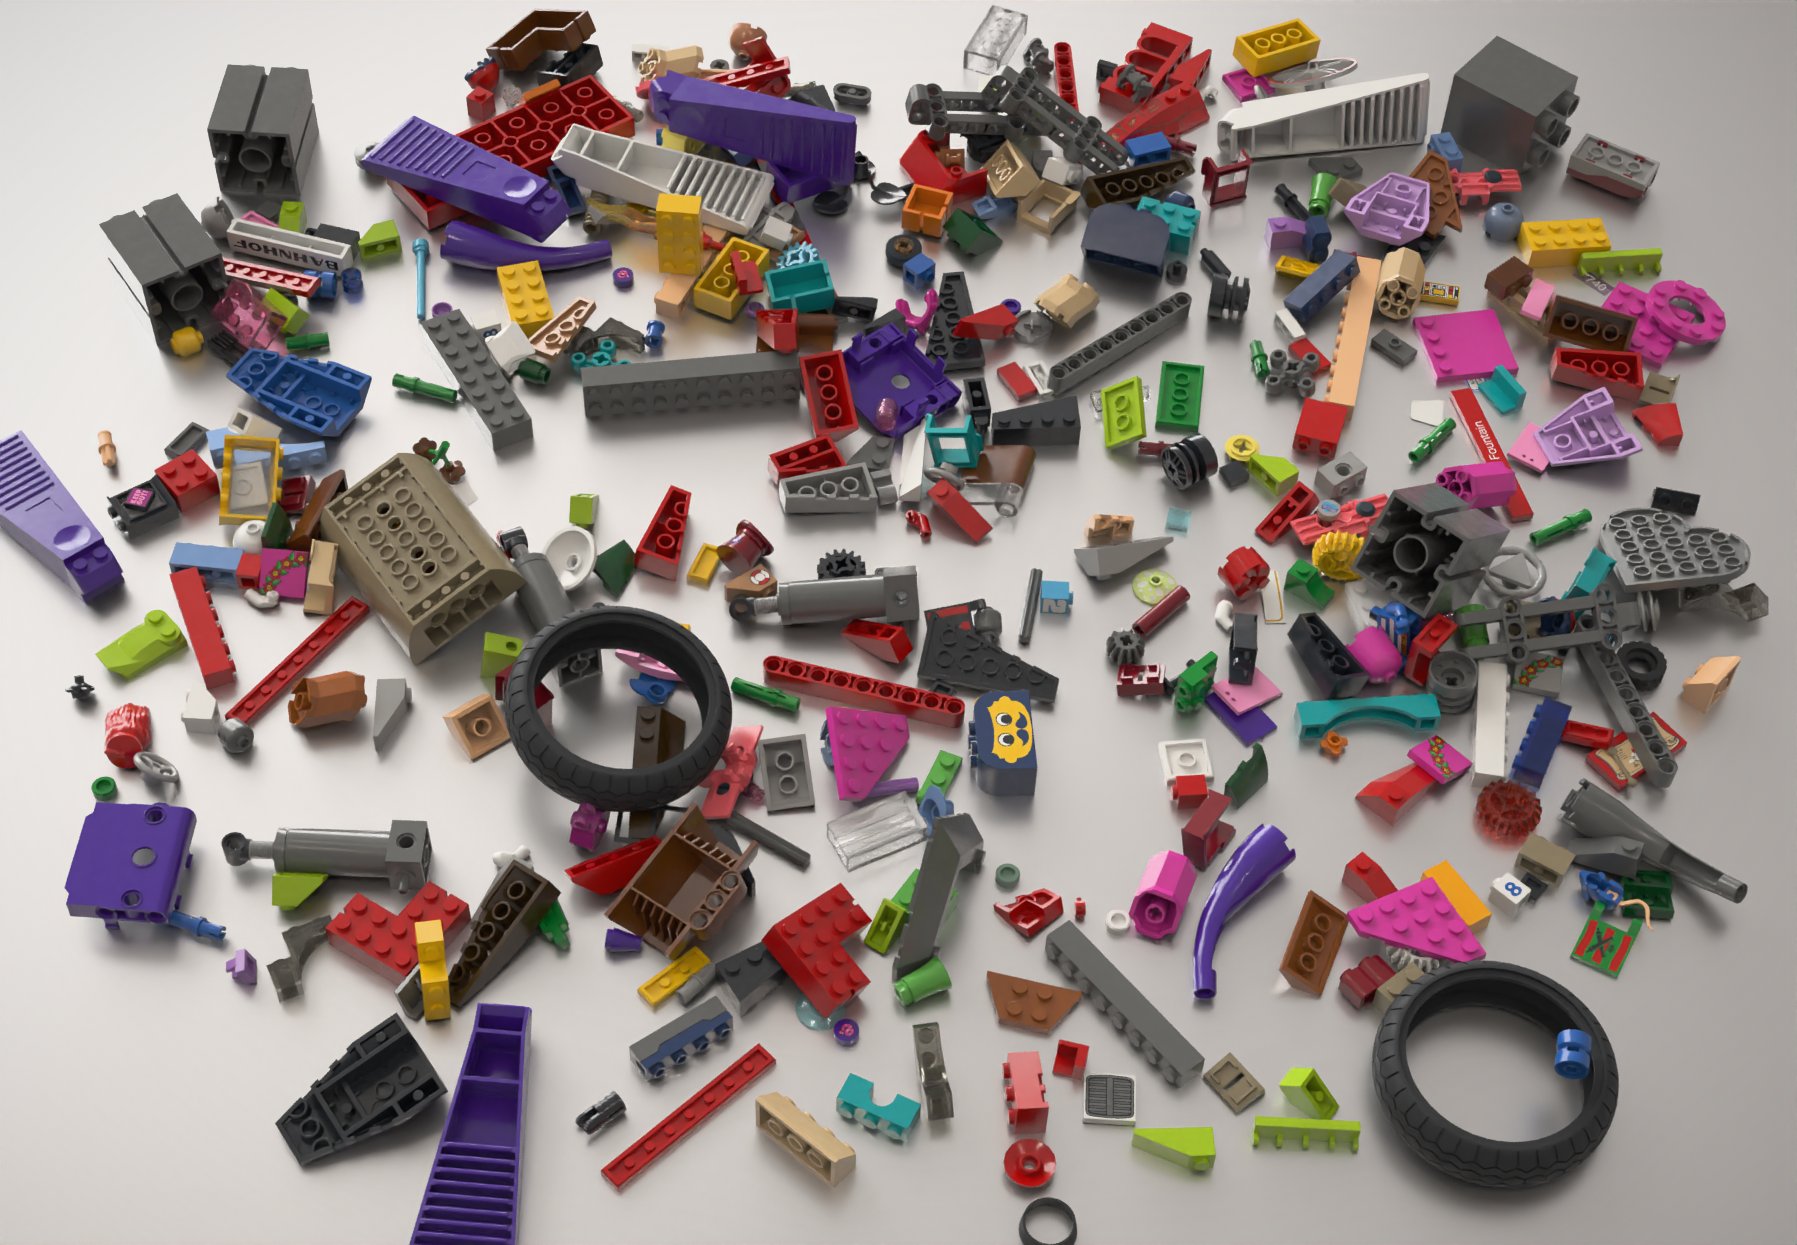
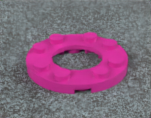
M1682 280L1662 281L1655 284L1646 296L1645 306L1650 318L1655 317L1656 321L1660 324L1659 328L1679 341L1691 345L1704 346L1707 342L1715 343L1725 330V313L1702 288H1696ZM1678 298V301L1684 299L1691 306L1696 305L1698 313L1704 316V323L1693 325L1682 321L1672 313L1668 302Z

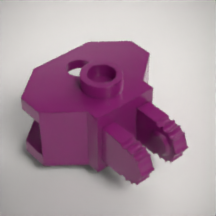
M581 803L578 810L574 811L571 816L570 845L574 847L579 845L587 848L590 852H594L600 845L607 829L611 811L598 810L593 805Z

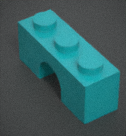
M850 1073L836 1097V1111H839L846 1118H854L863 1122L865 1126L871 1129L877 1128L886 1132L893 1139H901L907 1142L920 1118L921 1104L897 1094L891 1104L878 1106L871 1101L874 1093V1083Z

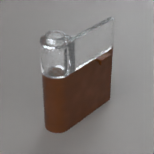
M984 445V451L980 452L977 468H964L960 479L964 482L965 488L958 492L971 505H995L997 512L1001 516L1006 518L1016 516L1036 458L1035 450L1026 445Z

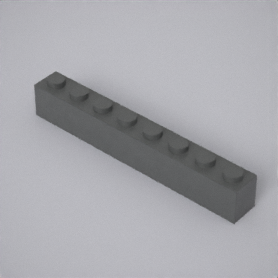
M1070 920L1047 935L1045 950L1048 956L1053 960L1055 959L1062 966L1067 976H1072L1076 980L1080 989L1095 1000L1097 1007L1101 1011H1105L1112 1018L1117 1028H1122L1127 1033L1130 1041L1146 1053L1148 1060L1152 1064H1156L1163 1071L1168 1081L1174 1082L1178 1088H1181L1202 1072L1205 1058Z

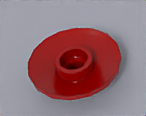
M1024 1139L1017 1141L1005 1152L1003 1164L1005 1173L1011 1181L1019 1186L1033 1188L1040 1187L1049 1182L1055 1173L1056 1159L1049 1146L1043 1142L1034 1139ZM1031 1165L1034 1169L1029 1170L1025 1166Z

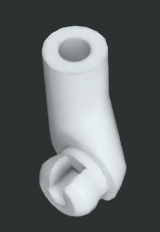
M1208 85L1199 90L1203 101L1207 96L1212 99L1218 94V90L1213 85Z
M251 588L244 595L247 600L258 608L274 607L279 602V594L273 590L271 592L268 591L266 596H261Z
M1224 600L1217 605L1215 619L1230 633L1232 632L1233 621L1229 618V614L1231 613L1230 609L1233 610V605L1231 602Z
M521 845L515 852H496L492 859L494 864L503 867L512 855L524 860L531 852L525 845Z

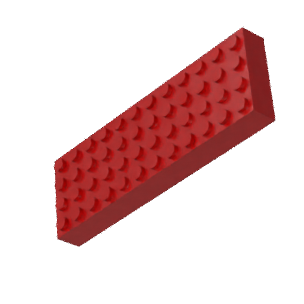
M590 74L457 133L455 136L544 178L546 177L547 167L555 165L551 157L560 141L567 135L572 124L631 138L635 136L634 117ZM387 178L389 187L428 230L468 212Z

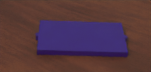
M1215 692L1204 697L1206 704L1246 746L1259 739L1263 740L1267 734L1277 729V725L1259 706L1241 715H1237Z

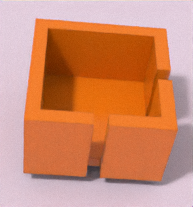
M914 184L902 209L901 228L915 232L923 230L924 234L941 237L944 230L943 226L952 212L953 193Z

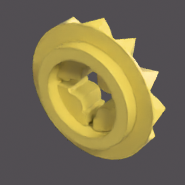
M1236 435L1229 438L1225 443V454L1229 455L1230 460L1236 459V461H1244L1247 464L1251 455H1259V444L1249 436ZM1242 446H1244L1245 449L1243 453L1239 452Z

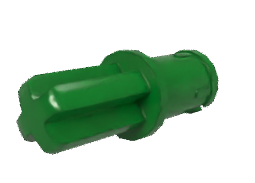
M328 332L312 335L306 333L304 336L287 337L285 343L287 350L308 348L310 350V347L329 346Z
M1253 340L1250 343L1251 362L1255 365L1257 377L1263 379V371L1266 377L1270 375L1267 364L1268 356L1264 353L1262 342L1260 340Z

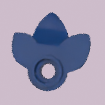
M642 672L639 679L629 680L634 692L644 696L648 702L655 705L665 703L668 694L674 690L675 686L674 680L658 679Z

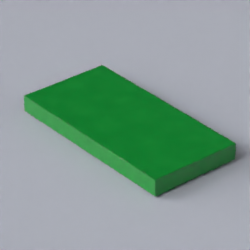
M1162 361L1155 428L1198 433L1205 366Z

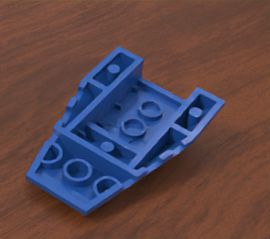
M252 347L226 374L227 379L285 421L322 436L337 437L363 409L372 381V376L337 362L328 361L327 363H321L315 358H309L308 360L298 359L297 355L288 354V356H281L279 352Z

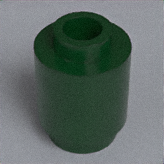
M526 358L518 365L519 377L538 385H545L550 379L551 369L546 364Z

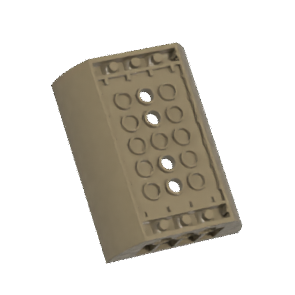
M397 453L323 508L320 519L322 541L338 544V564L414 666L528 583L435 465L420 455ZM401 522L398 528L391 529L394 523ZM424 551L420 558L414 559L417 552ZM435 566L433 572L429 574L425 573L429 567Z

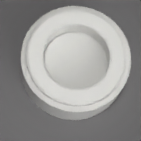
M1113 910L1106 917V929L1111 934L1123 935L1130 929L1131 918L1123 910Z

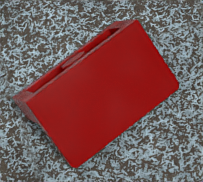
M739 251L730 252L731 270L739 296L763 292L764 288L756 262L754 260L742 262Z

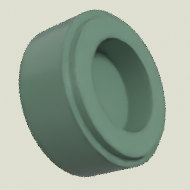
M1007 863L997 868L995 881L1000 887L1011 889L1018 885L1020 871L1015 865Z

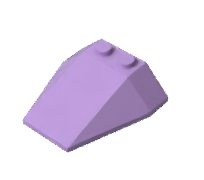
M1390 172L1351 198L1344 209V213L1361 235L1384 241L1391 245L1401 246L1422 236L1429 224L1430 183Z
M1605 387L1584 394L1533 433L1552 467L1623 459L1643 451L1634 433L1627 434L1614 413V401Z

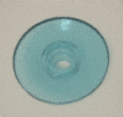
M801 992L796 1000L795 1011L799 1021L806 1027L813 1030H828L844 1018L846 1005L824 1019L805 994Z

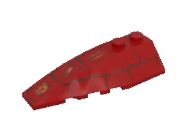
M1185 81L1147 101L1125 116L1106 133L1125 147V140L1162 132L1166 136L1172 134L1174 137L1179 136L1208 121L1210 116L1200 92Z

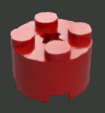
M1245 546L1234 550L1226 557L1228 562L1225 566L1218 568L1217 575L1219 579L1240 600H1246L1251 593L1258 588L1263 589L1270 582L1268 578L1270 567L1253 547L1246 549Z

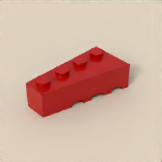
M798 309L756 310L757 336L774 350H779L780 353H790L792 349L797 348L799 338Z
M673 485L670 486L636 548L634 566L676 582L690 508L691 492Z

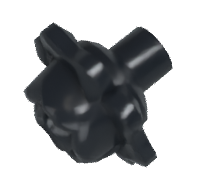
M84 675L74 676L75 683L65 689L66 692L71 693L73 699H85L89 697L91 691L95 690V687L84 682Z

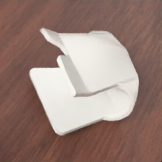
M512 321L497 335L489 336L485 339L488 353L502 374L507 378L511 377L518 370V365L522 360L530 358L537 361L534 355L535 349L516 321Z

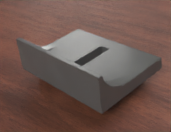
M419 962L394 992L404 1014L414 1019H417L424 1011ZM414 981H416V983H417V985H418V987H419V989H420V993H419L418 988H417V986H416V984H415Z

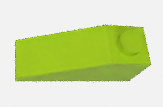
M1213 1127L1144 1128L1133 1130L1131 1143L1135 1148L1184 1168L1206 1170L1214 1166L1216 1151Z

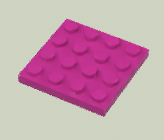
M1619 281L1601 307L1638 318L1627 352L1641 353L1642 362L1660 370L1679 343V340L1659 328L1660 324L1656 321L1655 317L1650 318L1645 306V299L1648 293ZM1669 303V308L1675 316L1686 323L1692 324L1695 314Z

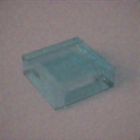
M1170 507L1165 529L1187 533L1191 511Z

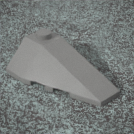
M1154 537L1134 540V543L1132 541L1113 543L1114 546L1094 545L1075 548L1074 554L1088 576H1097L1098 580L1110 579L1111 574L1120 573L1173 542L1174 538Z

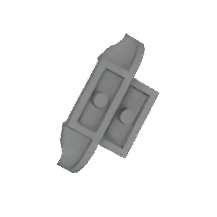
M785 201L778 204L772 211L763 206L752 230H749L747 235L735 232L734 234L744 241L766 248L767 245L759 242V239L769 216L786 223H791L796 208Z

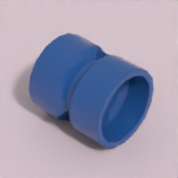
M304 271V275L318 277L320 282H322V287L320 285L311 298H317L319 295L322 298H336L338 288L336 272L323 271L322 274H319L318 271Z
M1576 1029L1560 1032L1557 1037L1555 1072L1564 1078H1585L1590 1072L1591 1036Z

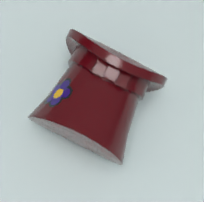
M745 519L738 523L736 535L717 547V555L722 563L737 576L753 569L759 557L769 556L774 552L772 544L751 522Z

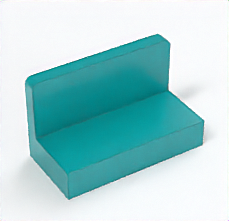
M1502 364L1494 368L1492 379L1478 385V389L1502 415L1523 407L1527 392Z

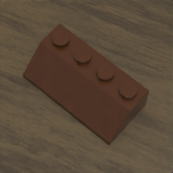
M1553 293L1546 313L1543 336L1591 350L1627 352L1638 318Z
M340 469L322 479L319 487L314 489L310 503L305 505L301 519L296 521L295 530L286 540L285 547L287 550L309 552L310 559L313 539L315 541H322L320 519L323 508L348 490L345 470Z

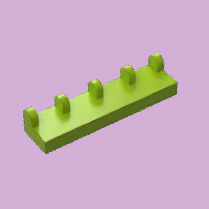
M1661 248L1581 253L1577 269L1580 277H1586V273L1597 272L1598 276H1604V272L1617 271L1618 275H1623L1624 270H1637L1638 274H1643L1644 269H1654L1656 273H1659L1662 270L1660 261L1663 252Z
M1255 1116L1252 1126V1144L1258 1146L1259 1138L1276 1139V1147H1282L1283 1139L1302 1140V1148H1308L1309 1141L1328 1142L1329 1149L1334 1150L1335 1142L1352 1143V1151H1358L1361 1124L1360 1121Z

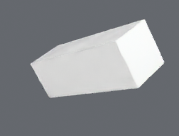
M633 43L631 51L632 61H644L650 48L666 51L669 50V46Z
M1287 308L1275 312L1274 322L1290 344L1306 337V333Z

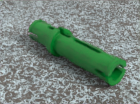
M395 373L392 379V386L406 389L412 394L419 393L450 403H454L457 399V390L422 381L419 377L412 378Z
M1450 417L1444 419L1426 438L1424 437L1419 440L1418 445L1409 452V459L1414 463H1419L1423 457L1431 454L1435 450V446L1456 428V422Z
M1586 508L1573 515H1565L1562 520L1530 533V541L1534 546H1539L1565 532H1573L1577 527L1591 522L1592 515Z
M735 677L731 684V691L767 702L771 707H781L794 713L800 707V698L784 694L782 690L769 689Z

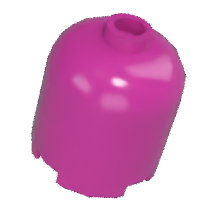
M1371 626L1362 630L1354 636L1356 641L1351 646L1346 644V648L1370 674L1367 682L1372 684L1392 682L1397 677V673L1402 666L1400 652L1382 626H1379L1378 629Z

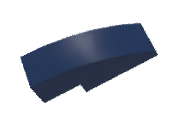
M556 165L547 167L546 176L551 188L562 196L571 209L567 217L586 212L587 208L575 179L563 174Z

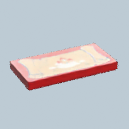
M1655 712L1650 714L1672 755L1686 747L1687 741ZM1623 731L1615 736L1610 747H1615L1618 750L1617 755L1631 777L1637 780L1645 775L1646 771L1625 732ZM1597 748L1586 756L1585 760L1618 791L1628 786L1626 776L1614 758L1607 754V750Z

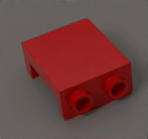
M1305 398L1292 448L1335 458L1348 407Z
M1438 613L1412 641L1403 675L1418 685L1424 686L1427 683L1430 661L1435 655L1441 653L1439 649L1456 632L1458 625Z

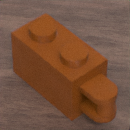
M962 145L938 146V151H934V154L946 169L952 166H960L965 169V149Z

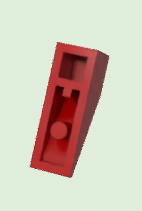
M1207 49L1177 66L1174 73H1170L1167 84L1170 85L1169 89L1185 81L1197 89L1210 66L1212 50Z
M1000 304L961 318L952 334L955 337L987 340L1009 338L1014 334L1019 320L1004 304Z
M944 478L927 492L932 504L976 544L993 529L977 510Z
M1298 481L1257 526L1255 532L1270 544H1273L1293 529L1290 521L1307 517L1320 503L1317 495L1302 482Z
M853 619L840 632L842 637L884 661L900 663L913 650L904 627Z
M1361 852L1345 866L1342 882L1367 903L1398 891L1383 869L1364 852Z

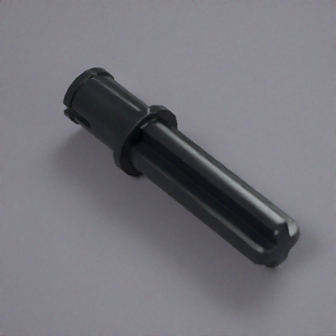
M1284 183L1279 184L1275 188L1274 192L1281 198L1284 206H1289L1302 221L1306 222L1312 216L1297 200L1298 196L1292 193Z

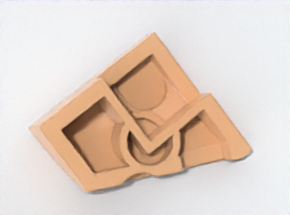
M1092 515L1086 523L1084 533L1087 539L1107 533L1111 540L1128 536L1133 532L1134 519L1130 515Z

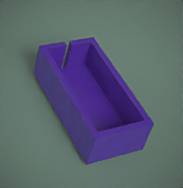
M767 162L766 173L774 176V186L772 189L783 202L785 201L788 204L843 186Z

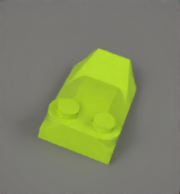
M152 610L146 614L143 623L95 653V656L109 671L122 674L128 681L186 647L188 643L178 625L163 610Z

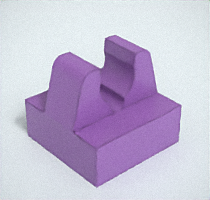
M245 948L237 950L235 958L226 962V972H232L233 979H242L246 984L255 983L257 960Z

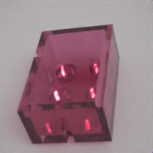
M233 278L224 292L225 298L221 297L211 313L248 347L267 350L288 318L253 286Z

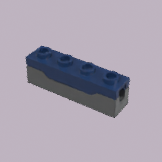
M714 996L629 1046L630 1060L647 1082L653 1078H659L666 1070L675 1065L683 1064L691 1055L696 1052H702L718 1039H724L729 1036L734 1030L733 1016L727 1011L719 998Z

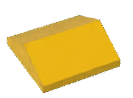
M1282 255L1275 266V273L1304 281L1320 265Z

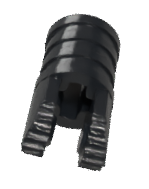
M612 1091L576 1118L575 1123L579 1127L584 1128L588 1135H591L627 1109L621 1097L615 1091Z

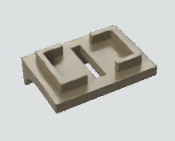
M1650 372L1638 402L1648 406L1671 403L1680 375L1677 377H1666Z
M1231 1052L1203 1075L1237 1114L1254 1099L1265 1095V1089ZM1241 1074L1244 1075V1077L1241 1078L1236 1084H1234L1228 1091L1225 1090V1088L1230 1083H1232L1238 1076H1240Z

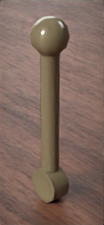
M1610 747L1607 754L1614 758L1626 776L1628 785L1632 788L1636 787L1637 780L1631 777L1617 755L1618 750L1615 747Z

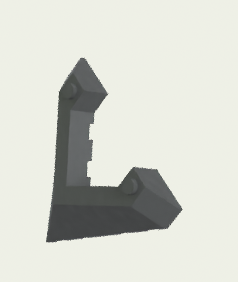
M968 813L939 816V818L934 817L932 831L926 844L908 909L910 911L908 923L910 924L905 923L899 941V944H901L898 951L899 957L894 958L892 966L893 981L901 980V978L919 969L935 956L940 957L941 948L938 947L939 936L959 870L964 869L974 873L977 865H982L986 856V851H983L984 840Z

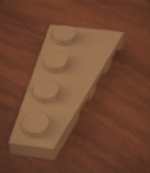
M579 296L532 335L528 340L535 349L534 355L556 362L596 310L595 301Z

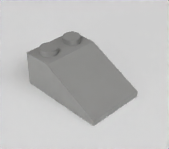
M799 734L758 740L767 812L814 806L815 798L806 735Z

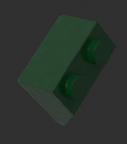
M956 208L943 226L948 232L947 236L952 241L958 242L960 244L959 248L966 254L971 252L978 256L1001 245L1003 242L979 217L959 208Z

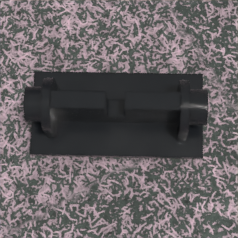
M1656 487L1653 490L1651 507L1696 515L1701 495Z

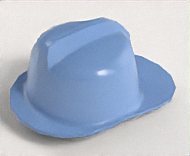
M935 785L929 786L918 809V823L921 831L930 837L934 817L939 818V816L954 814L953 802L945 799L942 791Z

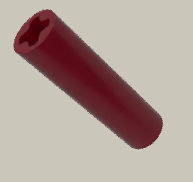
M1181 585L1175 587L1132 624L1134 633H1140L1141 638L1148 636L1190 599L1187 589Z

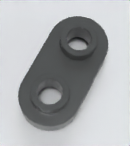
M838 83L833 87V97L839 102L866 105L871 101L872 92L868 87L848 83Z

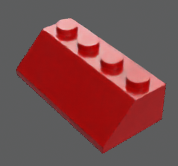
M842 349L799 357L800 372L814 437L817 438L829 433L833 442H838L857 431L859 426Z

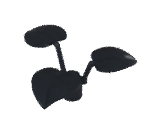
M860 151L855 153L854 178L869 179L870 186L873 189L871 199L880 205H891L906 198L905 192L894 184L882 182L875 186L872 175L876 172L875 165ZM850 185L845 187L844 193L841 196L834 191H825L818 194L812 203L813 208L826 214L843 212L848 207V203L843 199L846 198Z

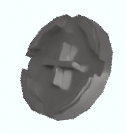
M1024 310L1015 315L1019 320L1013 334L1017 340L1026 344H1040L1046 342L1051 337L1053 322L1047 314L1038 310L1037 312Z

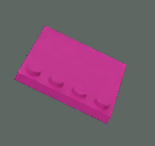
M1494 309L1413 318L1412 324L1436 383L1492 377L1494 368L1501 364L1511 375L1518 373L1519 367Z

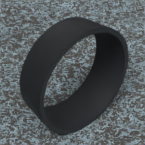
M1044 1197L1033 1201L1027 1206L1019 1222V1236L1024 1245H1074L1077 1238V1224L1074 1212L1065 1202L1056 1198ZM1037 1207H1056L1064 1211L1071 1218L1073 1229L1065 1240L1056 1244H1045L1037 1241L1029 1234L1025 1225V1216Z

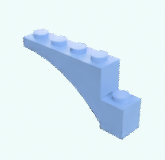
M228 427L206 431L213 465L223 463L225 435H241L229 431ZM324 441L279 444V447H284L283 460H278V467H283L282 471L328 462ZM234 450L236 466L261 462L264 475L270 474L271 453Z

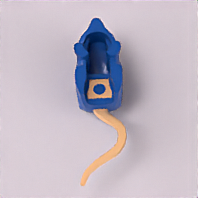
M1579 871L1581 894L1585 901L1591 898L1595 903L1599 901L1605 904L1604 910L1607 911L1615 907L1632 904L1642 905L1646 911L1647 926L1653 931L1650 924V910L1645 902L1638 899L1621 901L1624 889L1614 880L1607 881L1603 872H1599L1597 875L1594 872Z

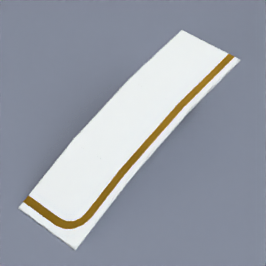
M1270 571L1268 576L1270 582L1261 589L1266 624L1286 623L1278 571Z

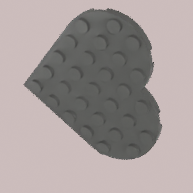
M1630 508L1611 514L1610 519L1606 522L1603 521L1600 526V543L1606 555L1617 561L1613 569L1625 593H1638L1649 590L1659 591L1662 589L1684 588L1697 585L1706 586L1707 584L1717 583L1727 584L1744 574L1750 564L1751 552L1749 546L1740 537L1733 533L1728 536L1726 533L1719 532L1717 528L1690 527L1681 517L1675 514L1671 517L1666 513H1662L1660 509Z

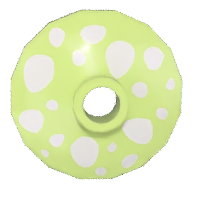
M1149 569L1136 575L1133 580L1132 590L1140 601L1149 605H1156L1177 587V583L1167 572Z

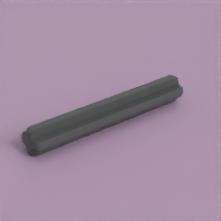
M1033 568L1030 572L1018 634L1020 642L1028 643L1031 638L1043 571L1041 569Z
M732 811L730 818H726L727 824L797 864L806 866L809 863L811 855L808 852L736 811Z

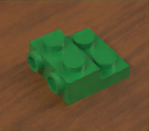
M1210 651L1178 677L1174 704L1181 712H1185L1187 715L1194 709L1198 710L1203 706L1205 692H1208L1214 684L1218 656L1213 651Z

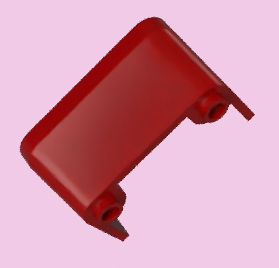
M763 36L742 44L753 60L748 66L777 59ZM788 75L748 85L744 90L781 98L790 90L791 81ZM716 77L706 80L719 83Z
M926 129L922 130L899 158V169L910 183L914 182L918 185L952 192L953 205L986 194L987 168L967 173L960 166H952L946 169L934 154V151H938V146H950V133H945L944 138L937 141L927 135Z

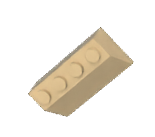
M1008 139L980 168L988 169L987 182L997 198L1027 196L1029 192H1033L1040 182L1025 154Z
M778 1092L761 1095L755 1099L756 1126L832 1187L835 1188L856 1167L854 1149L849 1144L841 1143L836 1139L830 1129L822 1128L817 1124L811 1114L808 1112L803 1113L789 1097H783Z

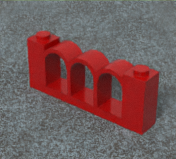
M1151 22L1147 28L1143 29L1141 37L1137 41L1136 49L1126 54L1124 65L1115 68L1113 76H1109L1105 82L1100 84L1098 89L1100 94L1099 102L1130 114L1147 101L1159 95L1166 86L1170 73H1174L1177 66L1182 64L1191 53L1193 37ZM1129 64H1134L1136 66L1135 71L1147 76L1148 80L1146 82L1152 83L1154 87L1153 93L1148 97L1141 98L1138 103H1134L1131 98L1135 94L1132 90V84L1125 82L1126 88L1124 90L1116 86L1120 73H1123L1125 67Z

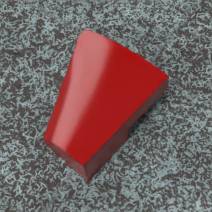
M1676 403L1654 404L1632 410V417L1638 418L1643 423L1642 429L1652 436V440L1657 446L1680 445L1683 431Z
M1045 888L1036 890L1028 895L1015 897L1016 902L1003 906L1000 902H997L993 905L996 913L1009 925L1028 937L1064 913L1061 896Z

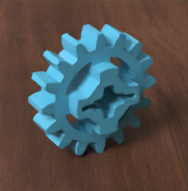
M804 241L800 245L799 242H796L794 247L788 245L789 250H782L784 255L778 256L779 262L776 266L778 269L818 261L821 258L813 244L808 245Z

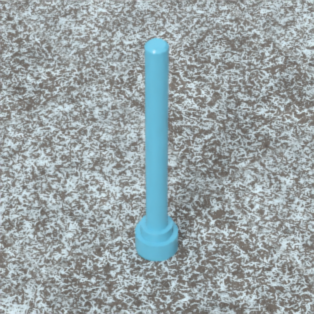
M419 238L413 241L412 251L417 256V318L422 320L425 318V256L429 253V242Z

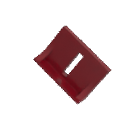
M305 475L282 480L281 501L277 503L286 514L304 513L305 505L310 503L316 485L312 476Z
M1154 663L1119 666L1116 684L1118 696L1165 694L1164 679L1166 665ZM1140 672H1144L1142 681H1139Z

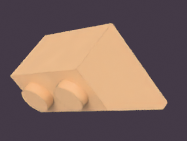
M1738 656L1713 657L1706 664L1701 663L1694 673L1695 676L1693 678L1689 676L1682 685L1684 692L1681 699L1705 714L1729 688L1741 658Z
M481 694L442 716L454 740L472 760L510 738L507 724L493 696L490 694Z

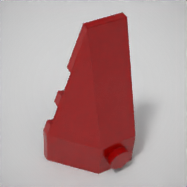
M1413 763L1371 781L1356 795L1355 799L1394 826L1439 781L1419 765Z

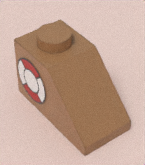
M762 564L724 585L725 600L730 603L733 597L739 594H745L749 597L754 596V598L758 599L772 596L774 598L778 593L777 580Z

